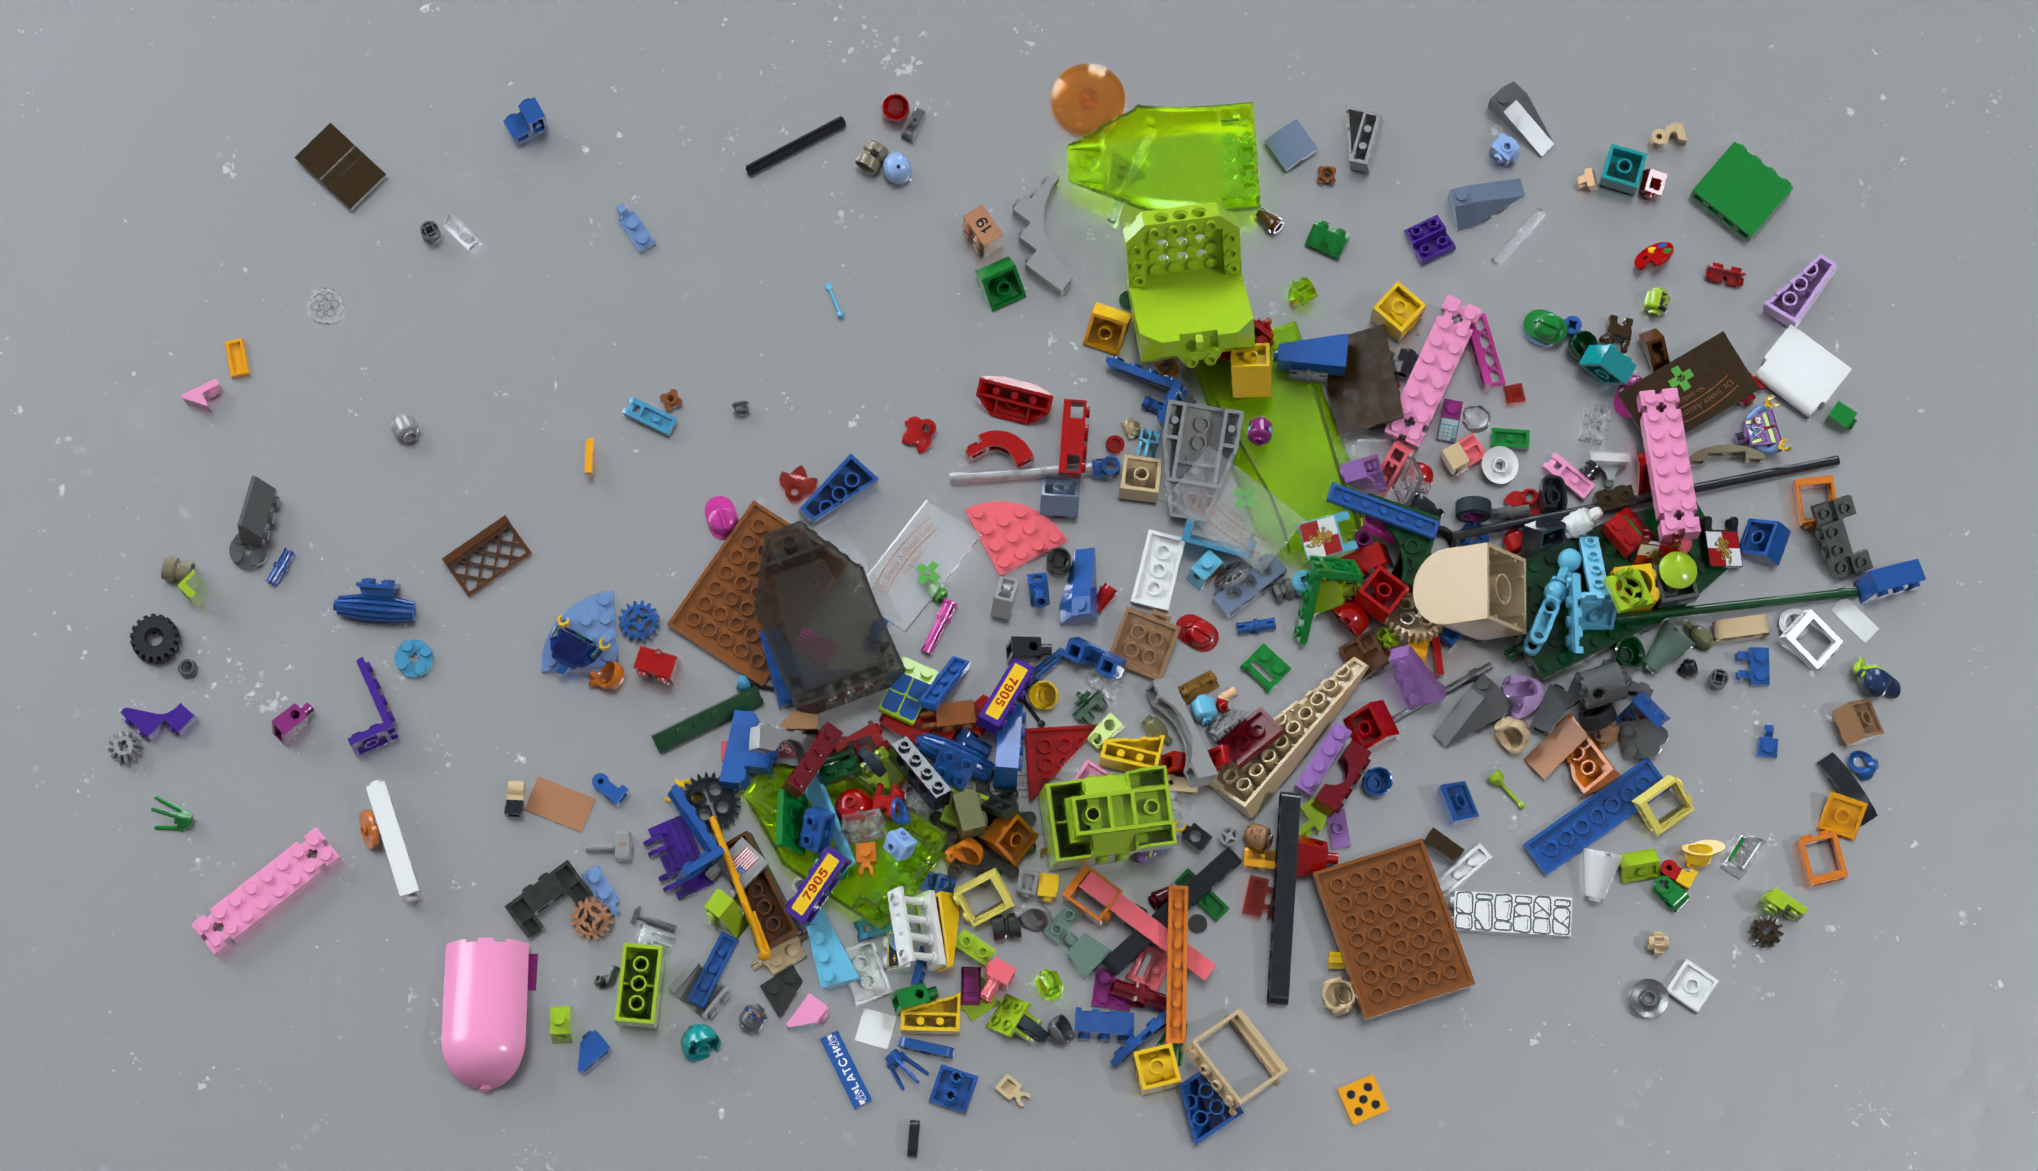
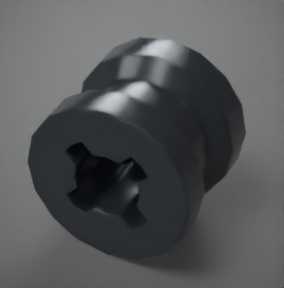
M1587 459L1585 466L1578 471L1594 482L1595 476L1600 475L1602 469L1594 461Z

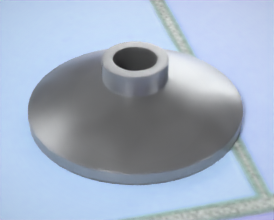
M1643 979L1632 987L1629 1001L1632 1009L1638 1015L1645 1018H1654L1662 1014L1667 1008L1669 995L1665 986L1659 981ZM1650 996L1652 1002L1647 1003L1645 997Z

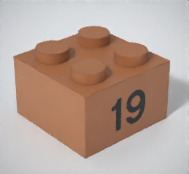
M983 205L963 216L962 225L964 229L962 231L967 239L971 238L974 243L973 247L978 254L981 253L985 258L1003 246V233Z

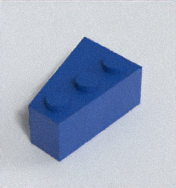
M1914 559L1870 570L1853 582V585L1857 587L1860 604L1891 594L1902 593L1906 589L1910 591L1921 587L1920 584L1926 580L1919 559Z

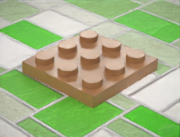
M1127 606L1110 652L1127 659L1125 668L1155 680L1162 679L1181 627Z

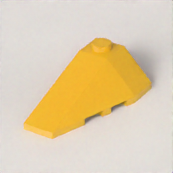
M942 891L935 893L947 965L937 969V972L953 967L960 913L959 907L953 899L955 893ZM914 905L915 915L919 916L917 905Z

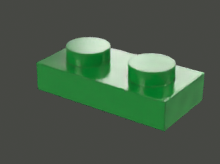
M1492 428L1490 448L1504 446L1514 450H1529L1530 430Z

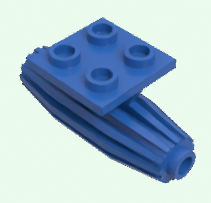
M375 578L362 579L360 582H356V586L360 588L362 594L340 595L338 599H334L333 610L337 611V615L361 621L407 622L414 621L416 616V602L393 596L396 590L400 588V584H395V580L384 579L380 583L376 582Z
M924 733L922 736L918 735L914 744L921 754L934 762L932 767L946 784L961 791L965 790L970 778L988 781L995 766L993 762L978 752L947 738Z

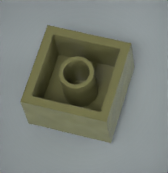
M975 789L952 794L951 807L961 840L967 837L983 835L985 828H987L988 820L986 813L981 811V805H983L980 793H976Z

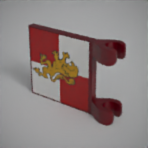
M1643 530L1632 564L1651 563L1652 567L1659 565L1664 556L1671 552H1677L1681 546V534L1673 533L1671 543L1651 541V531Z

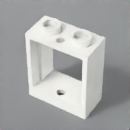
M1811 609L1804 610L1779 637L1810 670L1822 669L1827 664V659L1830 655L1833 656L1839 651V646L1843 642ZM1810 621L1832 642L1816 660L1795 640Z

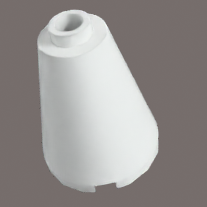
M1584 848L1585 896H1589L1590 901L1600 902L1601 899H1605L1623 855Z

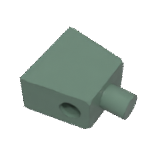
M1070 932L1063 939L1071 947L1066 953L1067 958L1084 980L1111 953L1109 948L1086 933L1078 939Z

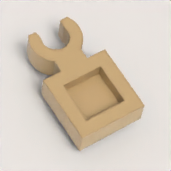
M1008 1073L995 1087V1090L1007 1100L1011 1101L1014 1097L1017 1104L1022 1108L1024 1104L1020 1101V1098L1023 1096L1029 1100L1031 1098L1029 1093L1020 1091L1023 1085Z

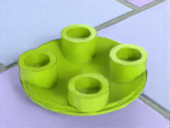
M1671 552L1661 560L1659 573L1668 588L1683 589L1695 581L1697 566L1688 554Z

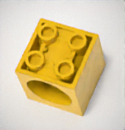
M1397 281L1373 307L1370 319L1378 326L1384 324L1386 333L1399 343L1423 317L1427 305Z
M1255 343L1254 348L1231 351L1233 398H1262L1271 396L1270 343Z
M1651 563L1632 565L1634 570L1639 569L1654 603L1652 606L1632 610L1631 612L1651 610L1660 598L1659 588L1655 586L1656 571L1652 569ZM1629 566L1615 567L1608 576L1615 575L1620 569L1624 567L1627 569ZM1619 581L1615 586L1616 592L1622 588ZM1623 589V593H1624L1626 596L1631 597V596L1625 591V589ZM1620 597L1623 601L1629 603L1628 600Z
M1172 1043L1133 1052L1132 1059L1142 1096L1179 1087L1181 1077Z

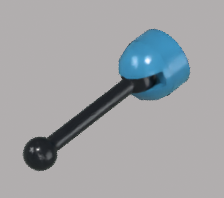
M739 674L736 686L738 690H745L750 686L756 685L757 688L774 691L772 686L764 685L761 687L757 683H752L747 676Z

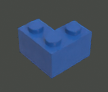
M535 97L523 100L518 105L520 112L510 114L503 120L505 128L515 146L548 129L545 114Z

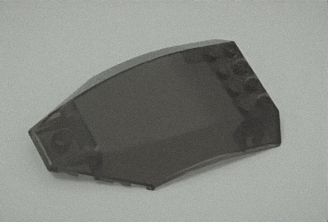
M802 521L765 533L757 597L754 606L796 711L819 714L890 688L906 672V669L882 617L863 566L851 560L846 553L840 552L835 545L828 540H824L815 530L809 529Z

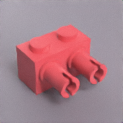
M997 957L993 961L989 960L984 973L986 974L987 983L980 993V998L991 1004L998 989L1007 991L1016 975V968Z

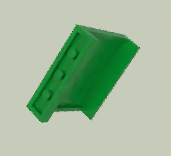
M1734 141L1696 185L1690 196L1749 242L1787 195H1790L1794 187L1791 186L1787 179H1782L1778 176L1773 168L1764 165L1758 156L1750 154L1744 145L1737 144Z

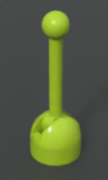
M1497 769L1487 780L1494 786L1501 785L1518 804V808L1524 809L1525 803L1521 802L1503 783L1504 775Z

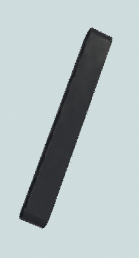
M1230 847L1221 852L1185 885L1188 886V911L1241 864L1242 860ZM1168 901L1152 915L1154 919L1166 928H1168ZM1135 930L1108 954L1102 963L1114 976H1117L1152 942Z

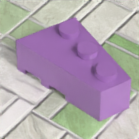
M1378 454L1341 464L1340 474L1342 479H1345V483L1366 495L1368 493L1378 494L1388 491Z
M1409 644L1391 649L1390 661L1408 709L1445 699L1446 687L1436 679L1435 674L1425 666L1424 661Z

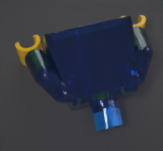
M562 615L558 617V625L555 626L549 637L550 650L552 651L551 657L559 661L555 671L561 675H566L569 668L576 670L594 663L602 655L603 651L609 650L611 644L609 643L606 647L602 646L601 643L605 641V638H602L599 641V647H597L596 642L569 628V618H567L565 623H562Z

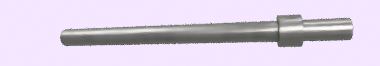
M1489 662L1478 669L1474 668L1469 671V674L1446 686V695L1472 680L1475 682L1482 674L1493 669L1492 664ZM1429 704L1411 709L1406 708L1392 716L1394 723H1397Z

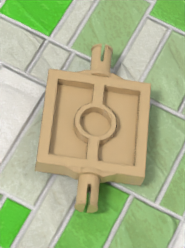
M807 929L803 931L804 934L771 949L772 954L768 960L762 961L757 959L750 963L753 970L755 971L757 968L765 965L773 976H776L807 957L801 941L809 937ZM754 942L753 944H754V946L756 947V949L758 950V947H757V945H756V942Z

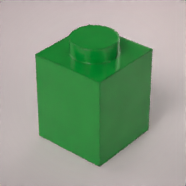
M1838 401L1825 421L1845 433L1847 428L1851 430L1857 422L1854 419L1857 412Z

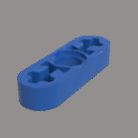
M899 1037L897 1046L901 1049L946 1059H953L955 1049L949 1046L907 1037Z

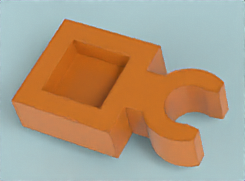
M876 842L856 843L857 864H862L859 868L861 877H864V871L867 869L870 870L871 877L875 874L871 863H877Z

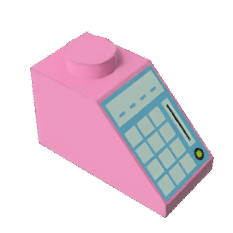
M809 993L788 1021L786 1027L789 1030L817 1026L820 1022L823 1023L827 1019L829 1008Z

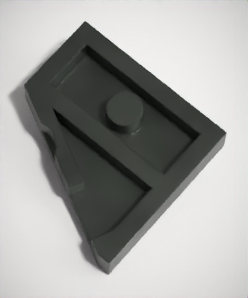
M1011 789L982 802L983 805H981V811L1003 820L1010 819L1013 815L1019 813V807L1014 795H1012Z
M791 966L760 985L779 1019L784 1015L789 1004H791L794 996L803 985V981L795 967Z

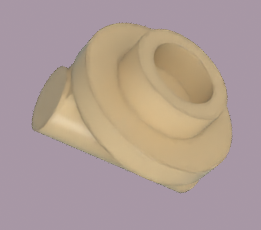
M1129 418L1121 422L1128 440H1132L1140 434V424L1138 421Z

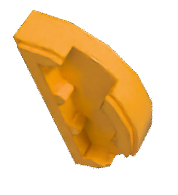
M587 438L584 472L585 474L593 475L594 439Z

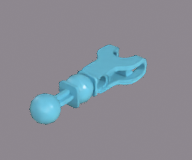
M1565 549L1558 555L1559 572L1545 586L1544 599L1522 645V650L1529 656L1537 655L1542 645L1546 642L1559 606L1568 596L1566 578L1569 577V573L1578 570L1581 566V555L1575 549ZM1545 606L1550 607L1553 611L1546 610ZM1530 641L1537 645L1536 649H1530L1528 642Z

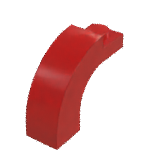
M1000 430L979 434L978 440L980 443L974 442L965 450V456L969 462L989 451H1001L1007 454L1016 468H1021L1034 461L1032 451L1021 438L1010 432Z
M1223 744L1208 750L1217 772L1221 771L1222 767L1230 764L1228 745ZM1171 751L1161 755V766L1166 765L1167 775L1185 776L1183 772L1186 763L1185 752Z

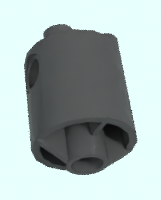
M1616 661L1581 671L1574 675L1575 682L1581 690L1578 692L1580 702H1584L1586 709L1597 708L1628 697L1627 686L1631 685L1630 676L1627 670H1621Z

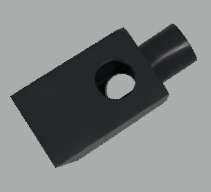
M1011 636L1006 645L1007 665L1011 663L1014 656L1026 663H1037L1042 655H1052V645L1042 644L1041 637Z

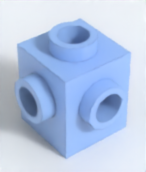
M1502 133L1491 145L1489 153L1493 155V158L1498 163H1503L1507 166L1510 162L1514 163L1519 157L1520 146L1514 138H1509Z
M901 827L895 831L891 830L886 835L883 848L900 862L912 855L918 841Z

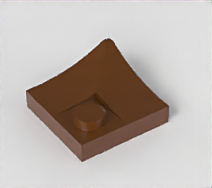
M1372 629L1338 648L1345 662L1356 657L1369 666L1358 684H1361L1372 674L1390 664Z

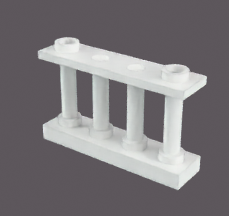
M903 886L887 892L899 967H903L915 960L926 961L929 971H935L947 965L935 892L927 890L916 897L904 895ZM906 904L917 905L919 916L907 914ZM909 922L920 924L922 934L911 933ZM912 941L923 942L925 953L915 952Z

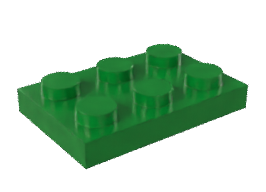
M783 789L778 790L775 846L795 855L803 856L806 849L800 847L799 842L804 821L803 815L808 808V799L801 796L796 799Z

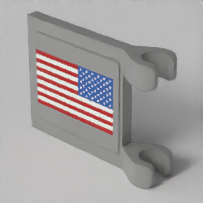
M743 837L729 850L735 868L741 877L740 882L743 889L769 864ZM723 857L705 872V875L712 881L722 872L732 882ZM735 887L726 893L734 900L738 898Z

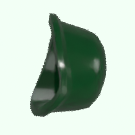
M1627 635L1617 642L1613 651V657L1621 667L1638 668L1644 663L1645 650L1637 637Z

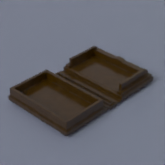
M329 123L294 157L350 210L360 203L386 177V174L332 123Z

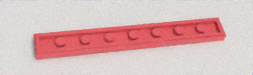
M1090 871L1079 886L1080 889L1104 907H1107L1118 893L1116 889L1092 871ZM1120 894L1109 910L1167 953L1168 928ZM1187 943V969L1205 982L1216 967V964Z

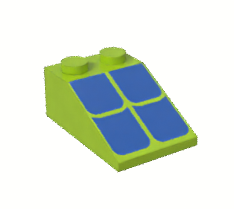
M903 656L878 711L913 726L923 708L918 706V700L938 676L939 671Z

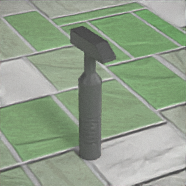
M641 906L634 910L630 923L636 924L637 919L645 921L646 924L675 933L676 925L652 917L640 916Z

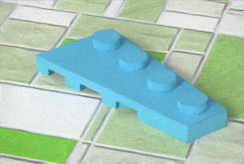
M1569 573V577L1566 578V588L1569 589V597H1566V608H1569V613L1565 619L1566 627H1568L1565 645L1568 647V650L1574 653H1584L1583 646H1579V640L1583 637V629H1581V625L1578 622L1582 618L1581 605H1578V601H1581V576L1579 573Z

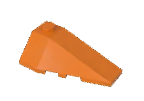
M1569 713L1567 716L1589 736L1566 758L1574 782L1586 795L1604 788L1621 776V774L1572 713ZM1565 716L1561 721H1559V722L1556 724V727H1557L1567 716Z

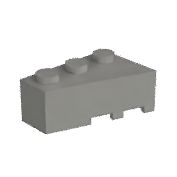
M1345 106L1350 168L1369 173L1383 125L1382 113Z

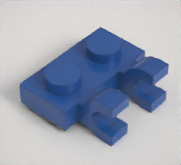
M1750 647L1748 652L1738 651L1735 654V662H1749V671L1738 670L1735 673V681H1749V686H1770L1769 648Z

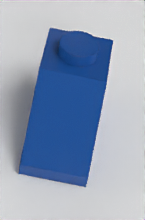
M596 1029L593 1032L590 1030L582 1036L583 1040L580 1042L578 1071L581 1075L612 1051L611 1047Z

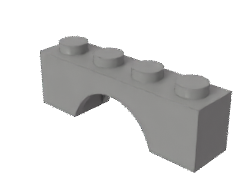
M759 723L758 726L750 728L749 751L768 754L776 751L780 743H785L794 750L798 762H800L816 734L805 735L799 730L787 731L785 727L773 728L770 727V724Z

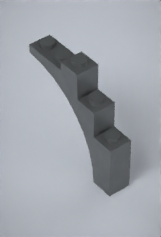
M1604 659L1601 665L1614 662V660ZM1630 677L1631 685L1627 686L1628 695L1636 696L1644 691L1651 697L1654 690L1650 688V685L1644 682L1637 683ZM1574 678L1568 691H1565L1564 687L1558 684H1550L1529 729L1547 737L1558 719L1574 705L1580 703L1578 692L1581 690Z

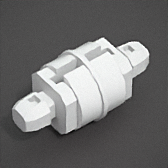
M1594 507L1590 510L1582 508L1564 517L1562 522L1566 523L1565 538L1577 539L1591 531L1597 525L1595 520L1603 515L1601 508Z

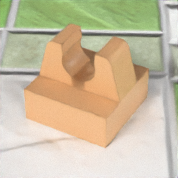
M1592 167L1584 169L1585 175L1577 177L1578 185H1580V188L1588 187L1591 192L1598 190L1594 170Z

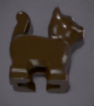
M1610 315L1606 333L1599 337V342L1602 345H1614V339L1623 342L1621 345L1622 353H1627V347L1632 336L1633 319L1625 318L1622 324H1618V316Z

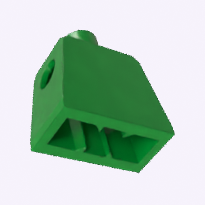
M925 983L895 990L891 996V1001L896 1016L901 1015V1010L930 1003V1000L938 998L939 994L936 986L926 988Z

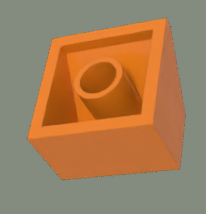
M1017 813L1007 820L996 817L981 839L993 851L1016 866L1039 835Z

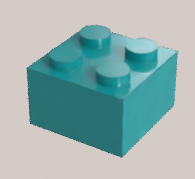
M1611 143L1599 185L1635 195L1647 153Z
M1613 344L1589 345L1579 362L1581 367L1604 385H1626L1637 366L1631 361L1632 359L1629 356L1620 353Z

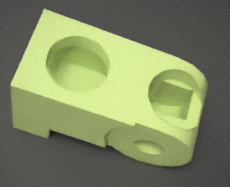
M1110 712L1096 726L1087 740L1097 750H1101L1104 739H1112L1125 727Z

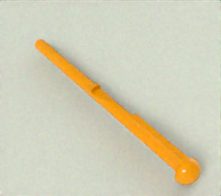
M716 816L709 817L708 819L718 845L722 846L725 851L722 854L760 952L757 957L762 961H766L771 957L772 952L766 941L755 911L752 912L740 882L741 877L735 868Z

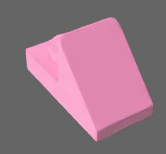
M215 378L182 394V397L186 404L211 411L205 398L218 395L222 388Z

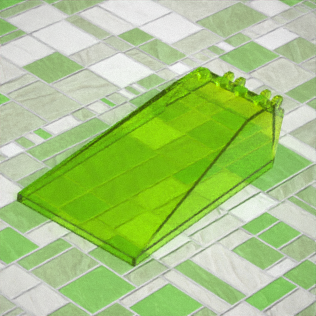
M1296 321L1274 328L1272 332L1274 334V344L1270 347V397L1233 398L1231 362L1217 360L1214 365H1207L1203 360H1199L1197 366L1192 369L1207 406L1244 411L1239 447L1232 462L1231 470L1238 488L1244 492L1249 486L1257 490L1252 496L1258 502L1252 509L1245 504L1255 532L1257 531L1287 554L1299 551L1303 563H1307L1298 524L1346 510L1349 512L1350 519L1337 523L1340 535H1346L1347 541L1354 540L1351 532L1360 530L1361 514L1326 502L1332 482L1355 491L1357 490L1345 483V479L1341 477V464L1350 462V458L1341 436H1338L1336 423L1321 384L1289 381L1290 372L1287 370H1277V362H1273L1274 350L1278 351L1279 343L1303 340ZM1257 417L1266 418L1273 426L1271 441L1262 446H1256L1247 438L1249 422ZM1247 494L1241 495L1244 502L1249 500Z

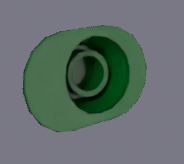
M1537 309L1529 312L1523 322L1524 330L1529 336L1548 344H1558L1563 341L1568 331L1564 319L1546 310Z

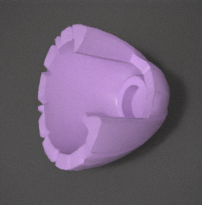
M1509 675L1504 678L1501 690L1514 704V707L1508 712L1509 715L1511 714V717L1514 719L1524 718L1539 707L1545 692L1539 680L1524 675Z

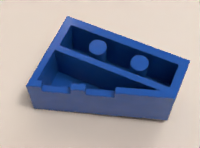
M1076 1007L1074 1036L1078 1037L1079 1040H1090V1037H1097L1099 1041H1110V1038H1117V1041L1125 1042L1134 1035V1013L1103 1012L1099 1011V1009L1082 1011L1081 1007Z

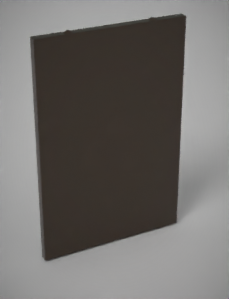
M1384 324L1349 334L1345 376L1328 375L1327 386L1338 436L1404 418Z

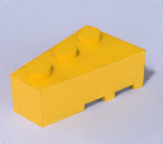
M1165 735L1151 738L1146 736L1137 739H1104L1099 766L1124 772L1158 766Z
M961 992L930 1003L901 1010V1034L960 1035Z

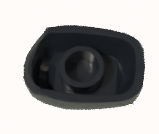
M1547 475L1540 480L1538 503L1542 514L1567 508V490L1564 479L1561 476Z

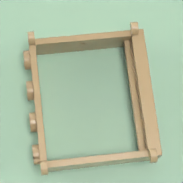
M1241 1008L1231 1015L1227 1014L1222 1021L1191 1041L1187 1047L1185 1044L1180 1047L1181 1051L1187 1053L1188 1057L1194 1061L1201 1074L1208 1079L1212 1088L1222 1097L1226 1106H1229V1113L1232 1116L1237 1114L1236 1109L1271 1084L1279 1085L1281 1083L1279 1079L1289 1070ZM1228 1023H1231L1272 1076L1242 1099H1240L1198 1045Z

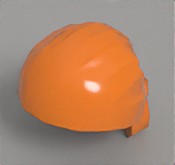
M610 661L599 673L591 671L588 674V677L592 679L588 682V685L616 690L624 681V669L619 663Z
M967 837L956 845H952L944 853L947 855L945 860L950 863L956 858L969 865H978L984 857L982 846L971 837Z

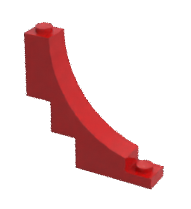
M984 694L974 702L976 722L989 699ZM884 713L879 718L881 729L899 739L907 736L913 744H915L918 735L922 736L924 733L953 741L960 729H953V732L942 733V730L938 731L937 729H922L923 724L936 722V717L926 719L918 717L913 726ZM976 725L969 731L974 733L975 737L981 739L986 729Z

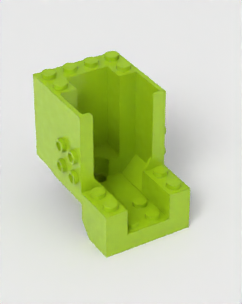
M1166 765L1134 769L1118 775L1117 773H1109L1102 777L1093 775L1087 776L1086 779L1045 784L1038 794L1049 871L1083 867L1085 864L1091 866L1124 862L1133 853L1173 848L1177 844ZM1088 811H1096L1097 819H1090L1087 815Z

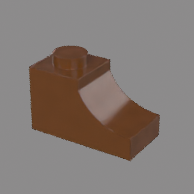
M1655 328L1639 334L1642 351L1648 360L1651 373L1670 363L1665 338L1660 331Z

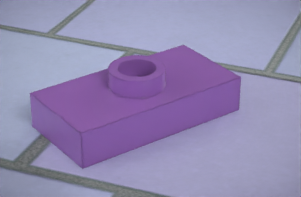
M1344 808L1338 814L1334 813L1331 818L1327 816L1326 823L1331 850L1351 847Z

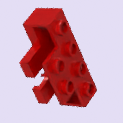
M1064 399L1058 477L1081 479V474L1086 472V462L1082 461L1087 458L1088 443H1084L1088 442L1089 425H1085V420L1090 417V407H1086L1087 400ZM1071 406L1084 407L1083 418H1070ZM1068 454L1080 455L1079 472L1066 471Z

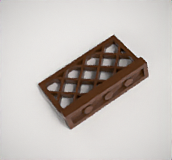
M504 515L443 557L442 561L467 596L470 597L532 553L509 519ZM508 528L513 533L512 542L501 540L502 532ZM489 541L498 542L496 553L485 551L486 543ZM500 542L512 544L510 555L498 553ZM513 546H522L526 553L520 557L513 556ZM473 552L482 553L481 563L469 562L470 554ZM484 553L496 555L494 566L483 564ZM498 556L509 558L506 567L496 566ZM457 563H465V574L456 573L453 566ZM469 564L480 566L478 577L467 575ZM482 567L493 568V574L490 578L480 577ZM466 578L478 579L477 586L471 591L465 586Z

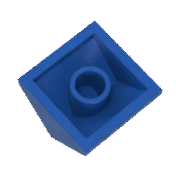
M1465 781L1439 786L1437 793L1451 827L1479 817Z

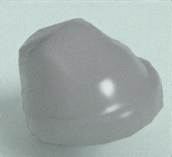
M1034 899L1028 900L1026 904H1022L1014 913L1017 918H1020V922L1026 928L1034 931H1043L1052 921L1051 912L1040 901Z

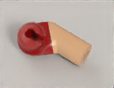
M1234 686L1218 694L1216 707L1219 712H1226L1229 699L1238 695Z

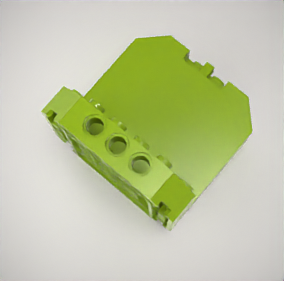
M1218 202L1140 212L1135 217L1136 220L1130 226L1127 225L1123 229L1127 291L1141 362L1179 358L1187 367L1194 368L1199 360H1203L1207 365H1214L1222 352L1254 348V318L1242 275L1240 228L1236 214L1232 211H1226ZM1197 235H1204L1201 239L1195 238ZM1179 237H1185L1183 241H1176ZM1160 240H1167L1163 244H1158ZM1198 250H1205V252L1201 254L1196 253ZM1180 252H1186L1184 256H1177ZM1161 255H1168L1164 259H1159Z

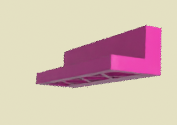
M1483 313L1479 320L1482 319L1484 327L1479 331L1476 327L1470 326L1469 329L1473 330L1469 343L1483 390L1503 386L1506 382L1487 317ZM1481 336L1489 341L1486 349L1481 345ZM1486 353L1494 358L1492 366H1489L1486 362ZM1490 372L1498 374L1500 381L1493 383Z

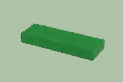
M1187 868L1174 883L1177 886H1185L1196 875ZM1210 891L1197 903L1215 923L1230 909L1213 891Z

